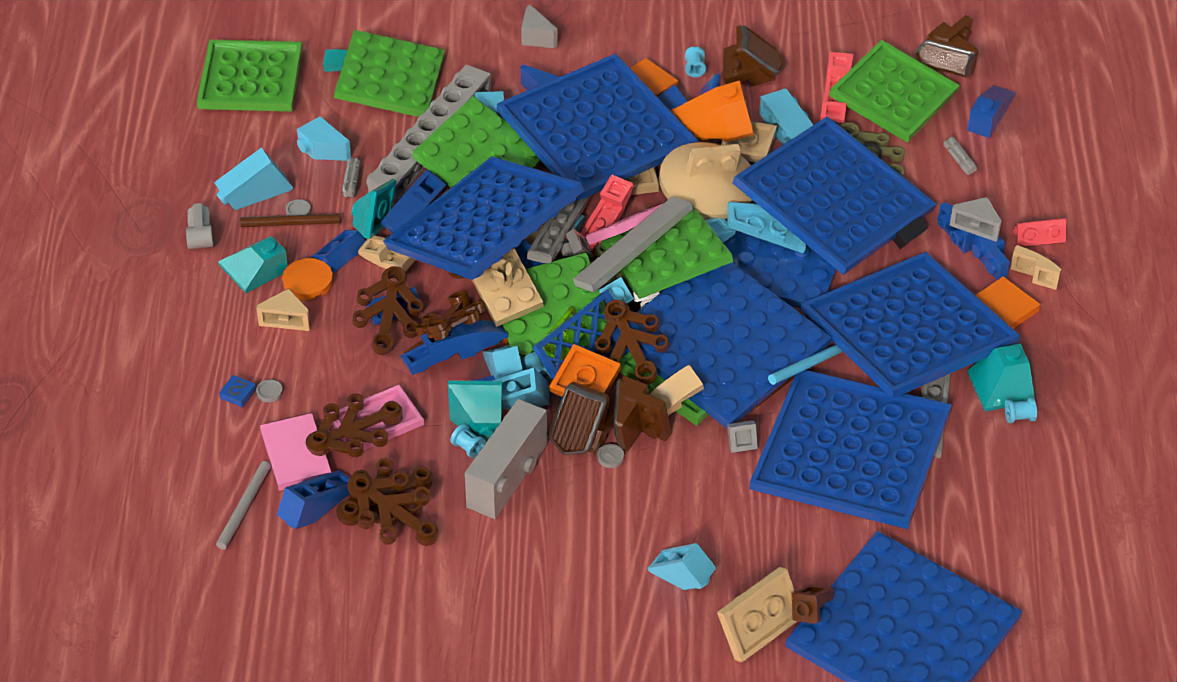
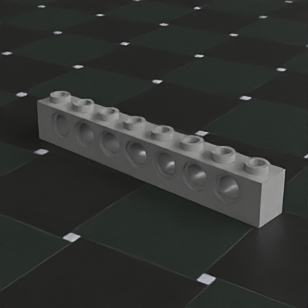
M465 65L460 72H457L451 83L443 88L442 93L436 100L431 102L426 112L419 116L414 126L406 131L402 140L396 143L389 155L381 160L377 169L369 174L366 182L368 193L391 179L397 180L393 200L394 207L426 169L411 157L413 151L472 96L475 97V92H491V73L469 65Z

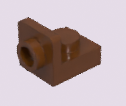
M808 584L792 592L793 620L814 624L820 622V608L823 607L824 603L834 599L833 587Z

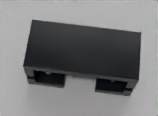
M917 217L898 231L893 241L899 249H902L910 241L926 231L928 227L920 217Z

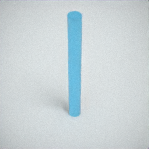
M835 344L769 375L768 380L772 385L777 384L843 351Z

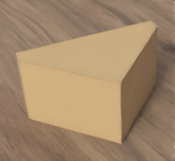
M289 289L257 305L259 326L310 330L308 309Z

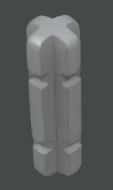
M949 137L948 140L944 141V147L960 165L962 170L967 175H972L977 170V166L954 137Z
M349 158L347 161L342 187V195L344 197L349 196L352 198L356 194L355 188L357 187L358 172L361 167L358 158Z

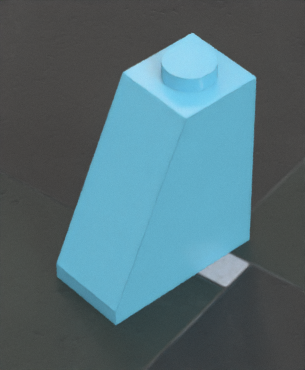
M262 147L214 182L219 190L216 193L218 198L224 205L229 203L234 210L293 189L286 175Z

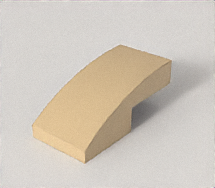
M378 236L367 239L358 250L360 256L380 267L387 269L397 266L402 268L405 273L416 260L388 250L383 242L386 238Z
M1016 245L1010 269L1032 275V283L1057 290L1061 268L1046 257Z
M688 365L665 380L649 395L665 401L667 413L670 415L682 408L681 402L702 391L704 386L691 366Z

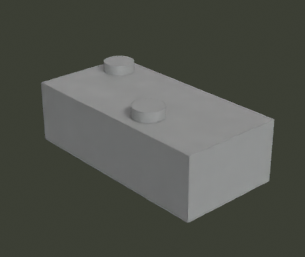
M520 399L515 402L465 471L466 508L492 519L497 518L527 473H532L536 460L547 446V410Z

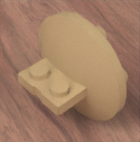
M705 142L689 143L672 150L662 162L659 183L666 198L670 199L673 196L691 202L704 220L711 218L727 219L726 207L728 202L753 203L751 198L732 184L736 175L751 166L740 155L741 149L738 144L721 146Z

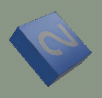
M232 375L220 390V399L243 407L256 391V384Z

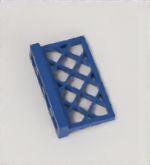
M608 290L602 292L532 347L552 379H554L560 365L564 361L560 360L562 346L571 348L573 344L579 346L580 332L590 335L589 347H580L606 358L611 356L617 343L616 341L612 343V350L608 354H600L595 349L596 336L600 337L602 334L597 332L598 319L606 320L603 314H599V304L603 300L607 304L614 300ZM583 315L592 317L590 330L581 328ZM565 329L574 331L573 344L562 342ZM547 343L556 345L554 358L548 357L542 348ZM625 350L622 358L628 353L627 350Z

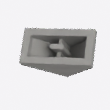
M531 5L526 7L521 26L522 45L546 48L557 47V28Z
M985 197L954 204L950 226L997 242L1002 221L989 199Z

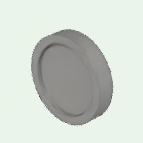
M292 200L286 205L287 216L310 215V204L305 200Z
M264 380L256 387V395L262 402H275L283 394L282 385L276 380Z
M607 444L599 448L597 460L603 467L615 468L623 463L624 452L617 445Z

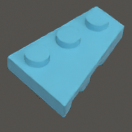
M728 202L726 207L728 228L804 253L806 244L758 204Z

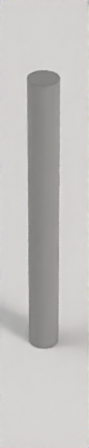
M266 461L261 462L216 543L218 548L223 550L227 548L271 468L270 463Z

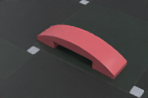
M830 52L820 121L828 116L834 122L844 123L847 103H841L830 97L829 92L852 69L853 54Z
M611 175L600 193V202L580 233L586 237L592 232L619 221L633 190V183ZM601 241L589 245L593 257L594 250Z

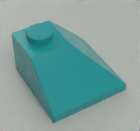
M391 179L354 203L351 211L352 216H354L352 225L364 238L370 239L386 229L381 222L392 209L397 180Z
M272 236L260 239L218 261V265L245 293L282 275L288 266L286 250Z
M1021 344L995 348L987 358L978 361L967 370V375L984 412L1005 408L1006 400L1018 402L1027 401L1028 398L1035 399L1030 363Z
M448 380L450 420L458 427L462 424L468 425L472 433L488 441L503 420L502 381Z

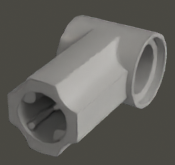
M202 203L193 204L188 209L187 215L188 227H186L188 249L213 247L209 207H205Z

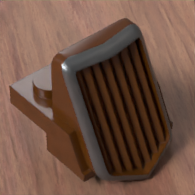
M965 15L951 27L945 22L941 23L915 49L914 53L917 60L931 69L961 77L971 76L974 72L978 56L977 48L968 42L972 33L973 19Z
M745 25L736 26V45L723 48V79L726 84L749 80L751 86L774 81V76L779 75L786 66L778 49Z
M626 376L619 379L616 387L614 435L619 447L628 452L641 432L651 438L667 441L671 435L666 402L650 396L647 384Z
M571 382L567 385L559 408L554 412L547 431V436L550 437L552 443L563 455L584 454L587 452L594 454L605 444L607 434L614 428V412L608 408L609 396L576 382Z

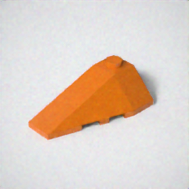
M740 81L718 86L671 110V113L688 131L701 141H709V139L734 141L754 135Z

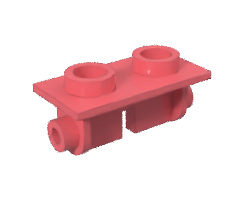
M1066 218L1017 223V226H1013V235L1017 236V245L1024 247L1066 242Z

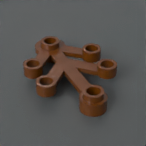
M397 266L387 268L382 274L381 281L368 288H362L357 293L356 300L358 304L367 306L371 303L373 296L387 290L385 298L364 310L356 311L352 319L355 327L363 328L367 325L370 318L383 312L379 333L375 334L372 340V349L378 355H386L392 350L393 338L390 335L393 314L403 325V333L406 337L414 338L418 335L415 329L418 323L413 321L396 300V295L398 292L407 302V312L412 316L421 314L423 302L417 299L406 286V273ZM395 278L398 282L391 281L390 279ZM361 295H367L369 298L362 299ZM417 305L419 309H413L411 306ZM363 317L365 320L358 321L356 318ZM413 327L415 331H409L407 328ZM384 344L386 348H381L377 345Z
M467 290L455 292L448 297L451 307L445 316L439 315L436 312L423 316L424 322L415 327L419 337L427 334L428 338H434V340L444 339L449 336L448 332L458 324L464 322L465 325L477 322L480 319L478 314L486 311L484 301L479 300L469 305L471 300Z
M621 300L610 301L604 310L607 323L601 336L595 341L597 351L600 354H608L612 350L610 339L618 326L621 334L608 359L621 364L620 361L628 346L637 365L635 367V374L638 381L644 384L653 383L658 375L653 362L646 361L637 342L654 346L657 352L664 353L670 347L667 336L662 334L653 335L631 329L628 322L644 325L647 332H655L660 327L657 316L630 311L629 306ZM650 321H655V324L647 325ZM661 341L665 342L662 346L657 345ZM607 343L606 347H600L601 344ZM651 373V375L643 377L644 374Z
M351 394L347 398L348 409L340 427L330 431L333 422L340 417L339 406L334 403L325 405L323 408L324 419L318 431L312 432L307 436L306 447L315 456L326 455L332 450L349 454L351 457H360L364 453L363 442L372 443L376 447H383L388 443L386 430L376 429L373 432L363 430L380 422L391 426L399 424L403 419L402 407L395 401H388L383 405L381 411L355 421L358 412L364 407V400L360 394ZM342 438L352 439L348 443L337 441Z
M383 458L377 462L376 479L388 478L392 474L393 463L391 460ZM387 466L388 469H385V470H384V469H381V467ZM420 466L413 470L411 476L408 477L406 489L396 490L390 488L378 491L383 495H393L418 487L430 489L433 484V474L428 468ZM357 470L353 473V475L358 473L368 474L365 470ZM359 483L357 486L363 488L366 484ZM351 495L348 500L342 501L336 510L338 519L347 526L358 524V501ZM369 499V509L374 506L378 507L376 503ZM400 505L414 516L420 512V505ZM409 505L416 506L415 508H408ZM371 511L374 514V523L380 524L379 512ZM391 515L392 526L396 524V517ZM363 517L361 520L370 521L371 519Z
M401 471L394 473L390 478L372 479L368 474L358 473L349 479L347 484L348 492L358 501L359 527L370 529L374 525V514L369 511V499L378 505L381 524L380 541L383 544L389 545L396 540V529L392 526L391 515L416 531V540L419 544L430 546L437 541L438 528L433 522H422L400 506L409 504L423 506L428 504L430 501V491L428 488L418 487L412 493L383 495L378 491L390 488L396 490L406 489L408 486V475ZM401 478L405 482L399 484L395 480ZM364 483L366 484V486L360 488L357 486V484ZM422 493L425 494L427 497L424 499H420L417 497V495ZM363 517H369L371 520L369 522H363L361 519ZM430 529L432 530V532L427 534L424 533L422 530ZM386 532H390L393 534V536L390 538H386L383 536V534Z

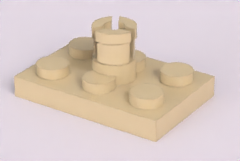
M514 248L503 255L499 262L488 267L480 277L472 280L496 327L544 307L538 291Z
M779 567L717 612L735 660L739 662L745 661L797 622L792 618V592L795 590L787 569Z

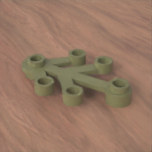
M850 122L843 123L840 126L861 144H864L863 141L875 142L874 144L880 147L882 155L889 156L891 161L899 163L904 160L905 151L903 148L888 147L890 138L887 134L860 132L858 126ZM866 146V148H868L871 152L878 156V151L876 148ZM888 164L901 176L904 175V169L901 165Z

